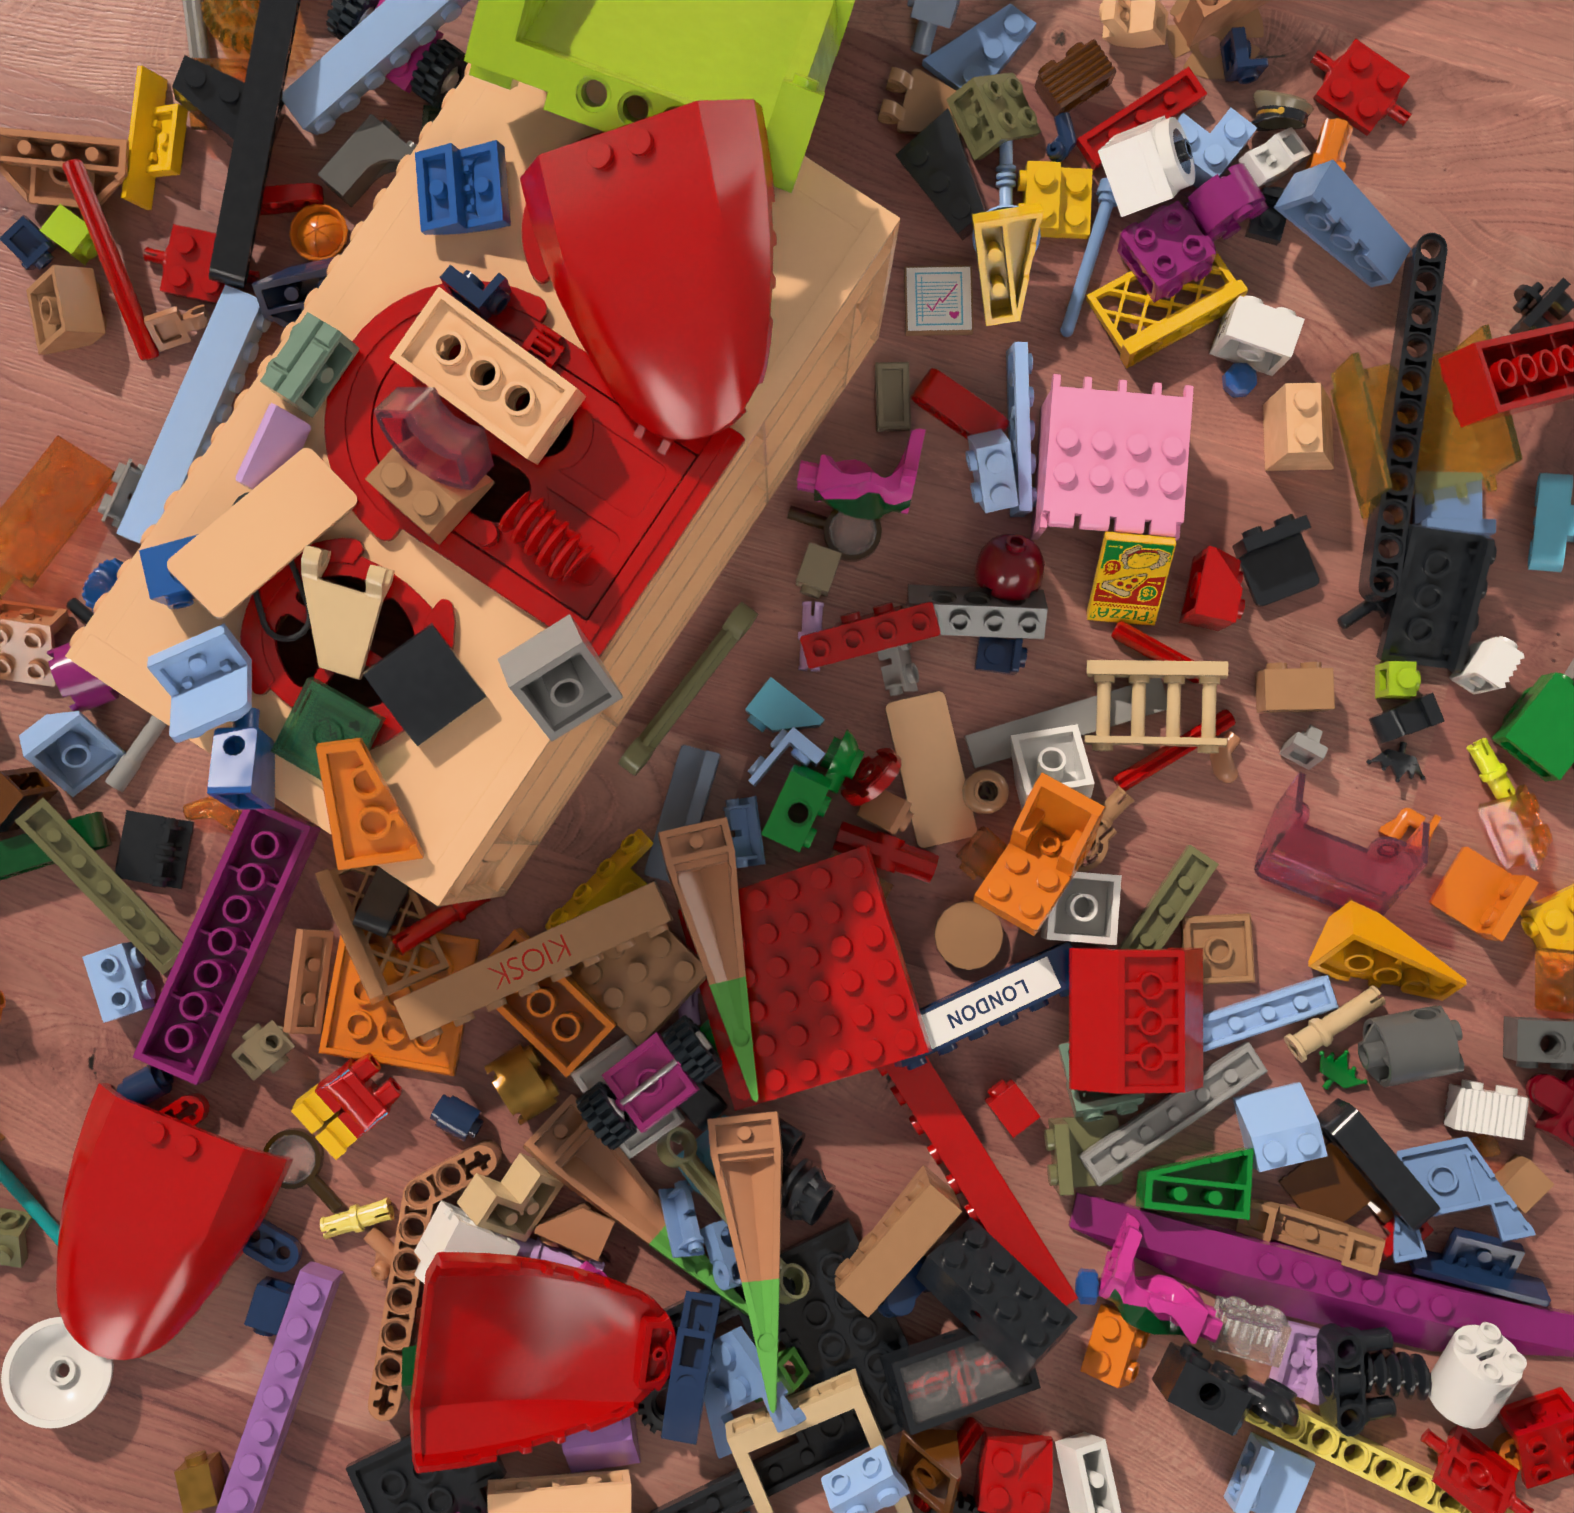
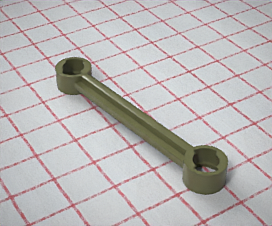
M743 602L733 610L717 636L641 735L625 751L618 762L621 767L633 776H636L653 755L656 747L731 649L750 629L759 615L757 612Z
M682 1127L670 1130L660 1137L657 1142L656 1150L659 1159L668 1167H680L727 1224L717 1180L696 1155L697 1142L694 1135ZM670 1141L682 1144L684 1149L683 1158L673 1153ZM780 1257L779 1303L790 1304L803 1298L808 1293L810 1286L809 1277L800 1265L794 1263L786 1264ZM783 1276L789 1280L793 1279L795 1283L794 1295L785 1289Z

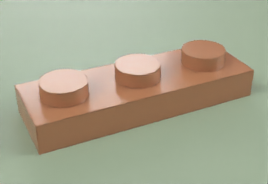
M296 928L283 1032L321 1034L334 936L333 931Z

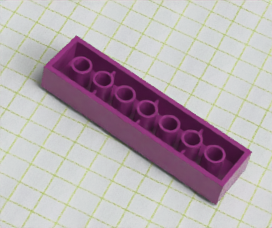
M276 807L275 809L242 810L133 1058L195 1085L211 1079L321 831L319 826Z

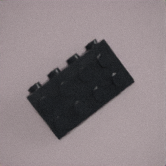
M1409 524L1401 584L1399 590L1390 598L1376 657L1383 661L1417 662V665L1446 668L1452 673H1461L1463 665L1467 664L1470 657L1469 643L1472 632L1477 629L1479 623L1477 612L1480 601L1487 592L1488 582L1486 578L1489 566L1494 563L1496 558L1495 540L1483 533Z

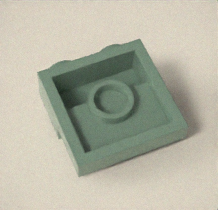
M1069 1043L1058 1046L1074 1118L1083 1116L1084 1122H1092L1104 1118L1103 1112L1117 1110L1118 1115H1126L1138 1110L1137 1105L1142 1104L1144 1101V1093L1114 1094L1069 1089Z

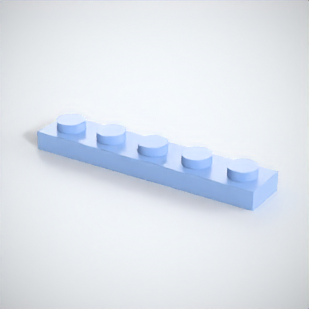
M1014 342L1006 351L1008 421L1010 422L1008 439L1011 445L1019 506L1010 508V517L1026 516L1032 511V507H1035L1037 501L1036 488L1032 487L1031 475L1035 472L1036 457L1034 453H1031V441L1035 435V423L1033 420H1030V407L1033 406L1034 389L1029 387V374H1031L1033 369V356L1031 353H1028V342Z

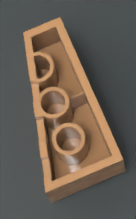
M923 1164L873 1230L861 1240L858 1249L850 1259L846 1258L838 1266L835 1272L836 1291L869 1318L961 1214L962 1209L953 1189Z

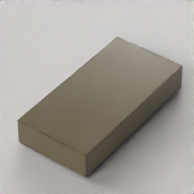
M909 362L875 363L877 432L910 431Z

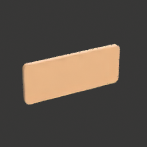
M303 448L167 561L168 571L214 618L223 619L302 553L306 545L310 546L357 505V496L312 449Z
M937 691L888 703L885 708L895 753L901 758L900 774L906 799L912 803L909 811L914 813L911 820L918 846L926 848L975 836L977 827L974 814L963 800L962 788L965 783V777L945 694Z

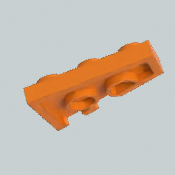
M362 738L318 743L316 751L337 869L344 870L423 859L425 853Z

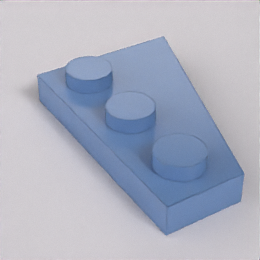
M1010 3L923 59L922 66L946 85L957 91L973 77L1000 74L1033 33L1037 23Z

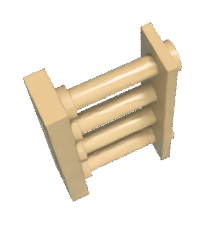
M1087 660V676L1094 677V683H1097L1096 736L1085 735V744L1092 745V751H1113V745L1198 747L1197 753L1215 754L1219 753V747L1227 746V738H1216L1217 685L1220 684V679H1227L1228 661ZM1115 678H1129V683L1132 684L1131 736H1110L1111 683H1115ZM1150 678H1164V684H1167L1166 737H1145L1146 684L1150 683ZM1185 679H1199V684H1202L1201 738L1180 737L1181 684H1185Z

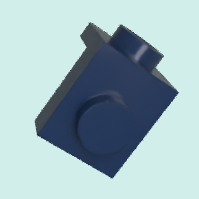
M25 215L17 220L0 237V240L23 262L21 265L26 270L37 268L41 271L55 258L51 253L57 246Z

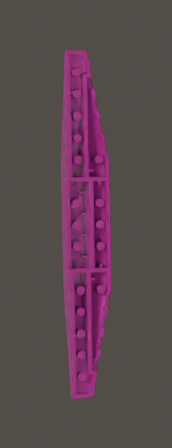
M1076 1192L1069 1227L1113 1247L1127 1213H1130L1139 1221V1231L1142 1234L1135 1258L1232 1303L1322 1325L1334 1323L1341 1327H1356L1359 1330L1386 1327L1391 1331L1393 1341L1396 1343L1438 1352L1445 1350L1454 1333L1462 1326H1480L1481 1323L1488 1322L1497 1326L1501 1334L1522 1355L1574 1357V1313L1538 1304H1527L1518 1299L1502 1295L1495 1296L1486 1291L1470 1287H1459L1433 1278L1426 1279L1412 1273L1407 1275L1379 1268L1378 1275L1375 1276L1343 1266L1340 1260L1309 1250L1284 1245L1276 1240L1267 1242L1236 1232L1235 1230L1079 1192Z

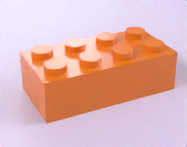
M522 928L514 929L489 957L531 937ZM570 975L556 982H552L551 977H547L538 982L540 989L520 997L517 991L506 996L508 1004L496 1010L565 1077H568L617 1024Z

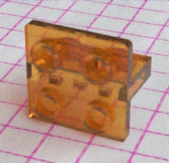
M1523 784L1517 786L1512 796L1479 804L1477 810L1502 868L1505 870L1530 863L1533 872L1541 870L1545 857L1548 856V849L1553 842L1549 826L1546 823L1542 824L1538 815L1540 806L1534 793L1529 794L1526 785Z

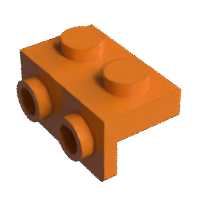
M1106 1303L1100 1304L1080 1371L1118 1389L1129 1386L1138 1376L1140 1363L1137 1362L1140 1349H1144L1147 1345L1150 1333L1127 1323L1119 1309Z

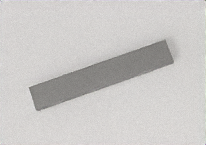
M1152 678L1150 683L1146 684L1145 716L1167 710V696L1161 678ZM1132 685L1111 691L1110 727L1131 721ZM1097 696L964 736L974 769L1011 758L1010 735L1078 724L1081 736L1096 732Z
M1245 1041L1203 1070V1088L1186 1093L1167 1094L1077 1156L1095 1184L1101 1186L1264 1075L1268 1070L1250 1042Z

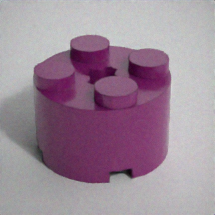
M1244 163L1227 168L1231 173L1227 177L1220 178L1217 174L1206 181L1188 197L1190 202L1185 203L1186 208L1195 216L1200 231L1204 236L1208 235L1212 241L1217 240L1221 236L1224 240L1232 237L1241 230V222L1248 217L1254 219L1268 209L1265 202L1266 198Z
M70 642L47 651V655L55 658L48 661L61 695L63 698L70 695L75 704L69 706L72 711H80L82 713L119 698V692L65 657L71 648Z

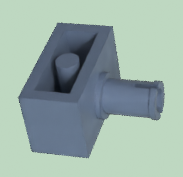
M908 0L907 6L913 8L910 17L919 20L910 50L923 55H931V48L938 25L950 29L955 20L960 0Z

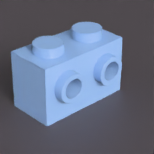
M1001 429L967 436L969 450L966 451V461L969 471H973L974 482L970 483V489L974 503L979 502L985 513L1019 506L1011 445L1007 436Z
M131 942L121 943L82 957L103 1023L155 1007L153 1000L156 996L152 982L146 978L143 969L145 965L144 955Z

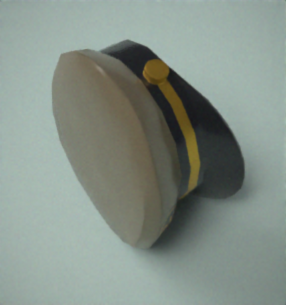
M1257 90L1253 94L1257 114L1251 123L1257 127L1256 131L1288 129L1290 127L1302 129L1306 127L1308 116L1311 115L1314 108L1307 100L1298 96L1269 90Z

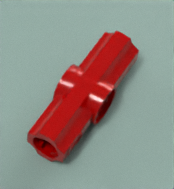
M843 821L832 848L838 852L845 853L863 846H869L875 867L894 874L896 871L927 883L931 882L939 859L938 855L905 844L906 841L879 831L874 833Z

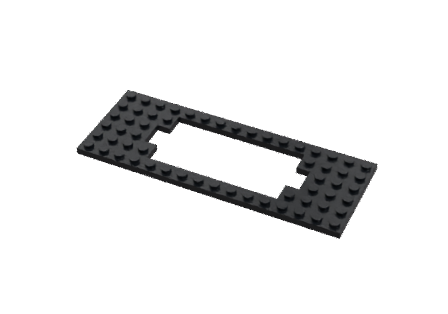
M847 1218L780 1251V1257L786 1264H798L806 1271L810 1286L808 1293L803 1298L790 1304L779 1303L778 1342L782 1340L786 1349L794 1346L810 1372L802 1382L805 1388L797 1392L856 1368L883 1436L887 1439L903 1431V1429L897 1423L880 1356L907 1347L909 1343L896 1317H884L876 1309L868 1318L836 1291L835 1272L838 1266L846 1258L850 1259L860 1244L850 1220ZM783 1276L785 1289L794 1295L795 1283L793 1279L789 1280ZM742 1285L735 1287L734 1290L746 1302ZM708 1287L697 1292L719 1296ZM685 1298L664 1308L670 1317L676 1338ZM721 1298L717 1325L739 1314L751 1341L755 1345L749 1315H745ZM851 1409L797 1432V1439L753 1460L765 1492L770 1497L869 1448L870 1445L855 1409ZM411 1433L349 1463L345 1468L366 1513H488L487 1494L483 1487L488 1485V1480L501 1479L507 1473L499 1455L497 1456V1461L443 1471L416 1473L412 1462ZM737 1468L648 1513H737L754 1505L741 1472Z

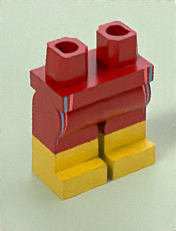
M371 1053L359 1058L357 1061L353 1058L349 1059L342 1067L335 1070L299 1097L291 1110L311 1134L317 1131L315 1138L335 1160L343 1155L347 1148L364 1133L388 1116L392 1104L402 1093V1087L391 1077L379 1087L374 1083L371 1077L381 1070V1065Z

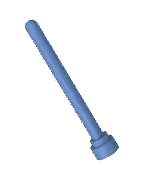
M1102 178L1096 194L1100 205L1060 329L1064 337H1070L1074 332L1112 209L1117 206L1108 178Z

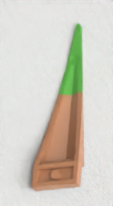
M727 817L658 832L667 875L752 1100L757 1102L758 1089L744 962L736 857Z
M571 1094L524 1144L523 1149L547 1169L551 1176L562 1182V1184L745 1315H749L746 1302L734 1288L721 1290L717 1286L713 1277V1265L705 1254L679 1258L672 1257L659 1197L620 1147L611 1150L602 1143L600 1138L598 1139L594 1135L595 1132L589 1129L587 1121L583 1120L580 1115L582 1113L577 1108V1098Z
M778 1111L708 1119L710 1155L740 1274L769 1409L772 1413L777 1409L783 1149Z

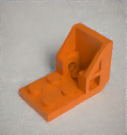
M1041 773L1015 823L1010 843L975 893L973 901L1035 937L1092 847L1105 806Z

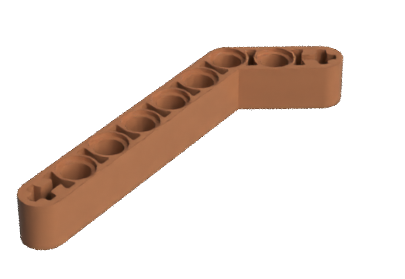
M492 1140L479 1141L419 1173L404 1188L368 1399V1410L370 1415L376 1420L388 1421L392 1419L405 1403L407 1396L401 1387L402 1348L415 1346L421 1314L424 1283L414 1274L417 1267L408 1266L404 1261L403 1255L404 1253L414 1254L419 1265L421 1260L414 1251L434 1215L439 1201L467 1187L476 1173L487 1176L499 1165L502 1159V1151L499 1145ZM488 1153L491 1159L488 1162L482 1161L471 1169L470 1163L480 1154L486 1155ZM451 1166L459 1170L461 1174L459 1182H452L446 1177L447 1167ZM416 1183H423L429 1188V1198H421L416 1194ZM410 1218H417L422 1221L424 1225L422 1233L414 1232L410 1228ZM399 1288H405L411 1292V1302H405L399 1298ZM392 1324H402L406 1329V1336L396 1335L392 1330ZM393 1358L397 1360L401 1370L393 1371L389 1369L386 1359ZM389 1386H392V1388L389 1391L388 1401L392 1403L391 1405L386 1404L387 1399L383 1397V1395L388 1390Z

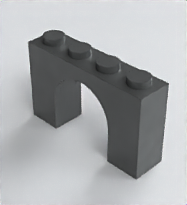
M370 114L322 168L318 176L331 191L352 208L378 178L385 174L396 172L401 159L405 155H411L417 145L411 140L406 144L398 137L400 132L391 122L385 118L381 122L374 115Z

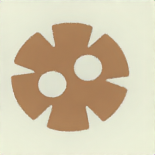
M1177 0L1171 8L1170 14L1175 17L1185 11L1190 0ZM1257 8L1211 35L1222 41L1231 28L1245 27L1246 38H1261L1264 36L1261 14ZM1167 25L1166 39L1173 57L1177 58L1193 51L1184 64V69L1189 66L1194 75L1206 79L1225 78L1221 53L1215 58L1203 56L1199 50L1200 42L1188 48L1186 45L1187 41L1177 25ZM1251 44L1250 59H1255L1260 52V48Z

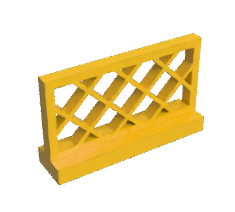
M1217 251L1210 273L1220 275L1226 284L1218 289L1203 286L1204 277L1200 280L1199 285L1192 283L1183 285L1182 290L1197 293L1195 301L1189 305L1174 302L1175 295L1171 297L1170 301L1160 299L1154 303L1148 294L1145 296L1128 292L1129 283L1137 279L1132 271L1087 295L1086 301L1120 351V360L1126 369L1222 317L1239 296H1246L1247 287L1241 279L1236 281ZM1107 295L1121 298L1118 312L1103 309L1098 300ZM1125 299L1144 303L1141 317L1121 313ZM1148 305L1168 309L1166 317L1160 321L1146 319L1145 314ZM1119 321L1139 325L1137 333L1124 340L1117 330Z

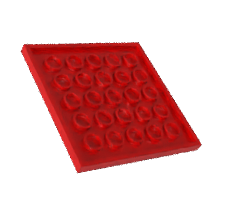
M863 846L738 889L758 1089L757 1102L751 1098L707 978L699 986L717 1051L722 1060L723 1072L735 1111L932 1051L869 846ZM681 909L677 910L686 943L697 954Z

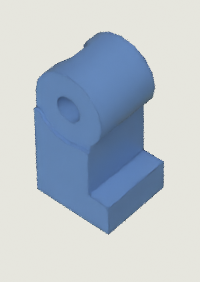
M722 1220L700 1229V1234L705 1240L703 1244L706 1246L710 1262L713 1265V1277L717 1286L721 1290L741 1286L742 1283L728 1225Z

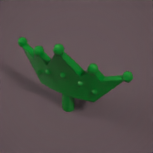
M1345 1050L1335 1060L1334 1052H1331L1327 1058L1324 1056V1051L1319 1052L1321 1055L1320 1072L1328 1077L1322 1086L1326 1090L1330 1088L1333 1082H1336L1345 1089L1368 1083L1366 1079L1361 1080L1355 1077L1356 1067L1353 1066L1352 1069H1348V1050Z

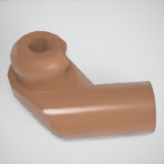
M1227 731L1223 738H1227V746L1219 747V753L1210 754L1214 775L1218 780L1227 784L1234 782L1238 777V771L1235 768L1231 754L1242 741L1231 731Z
M375 1226L363 1240L376 1252L375 1265L371 1268L372 1277L378 1281H384L390 1274L394 1244Z

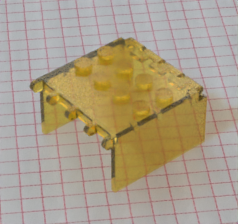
M1489 324L1477 329L1459 344L1456 350L1433 354L1413 496L1423 494L1426 506L1434 504L1433 491L1455 486L1458 498L1467 497V483L1482 480L1487 492L1496 491L1497 481L1495 476L1523 459L1512 415L1461 428L1458 419L1453 413V403L1447 385L1441 377V367L1438 359L1472 343L1492 339ZM1357 352L1352 353L1331 374L1334 388L1330 393L1362 519H1367L1370 502L1389 489L1399 491V485L1395 479L1390 478L1380 438L1390 363L1363 370L1360 354ZM1402 379L1403 386L1407 390L1413 391L1412 384L1408 380ZM1397 412L1398 419L1402 423L1408 424L1407 416L1402 412ZM1393 445L1394 453L1398 457L1403 458V450L1399 446Z

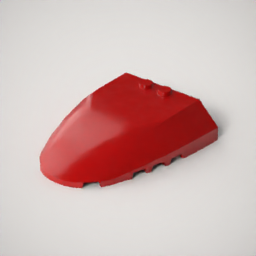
M754 99L697 100L539 154L520 177L533 231L559 301L591 362L621 408L632 420L650 432L674 440L691 441L706 438L720 433L733 425L747 412L745 408L758 384L764 381L773 329L771 301L772 289L776 288V277L773 274V247L777 245V236L773 230L772 202H775V194L762 106Z
M99 1083L74 1151L65 1188L59 1228L56 1273L57 1304L64 1326L74 1340L89 1352L112 1360L140 1358L169 1343L200 1311V1307L207 1298L221 1285L223 1277L233 1263L241 1257L243 1248L253 1232L259 1228L270 1209L292 1164L293 1158L240 1145L127 1099L115 1091L111 1084Z
M437 1252L425 1273L410 1401L412 1462L416 1473L443 1471L497 1461L498 1455L519 1451L523 1455L532 1452L534 1446L550 1441L561 1444L566 1442V1436L585 1429L592 1433L639 1411L638 1404L654 1389L660 1392L670 1375L676 1344L675 1330L670 1317L657 1301L645 1292L609 1277L577 1267L515 1255Z

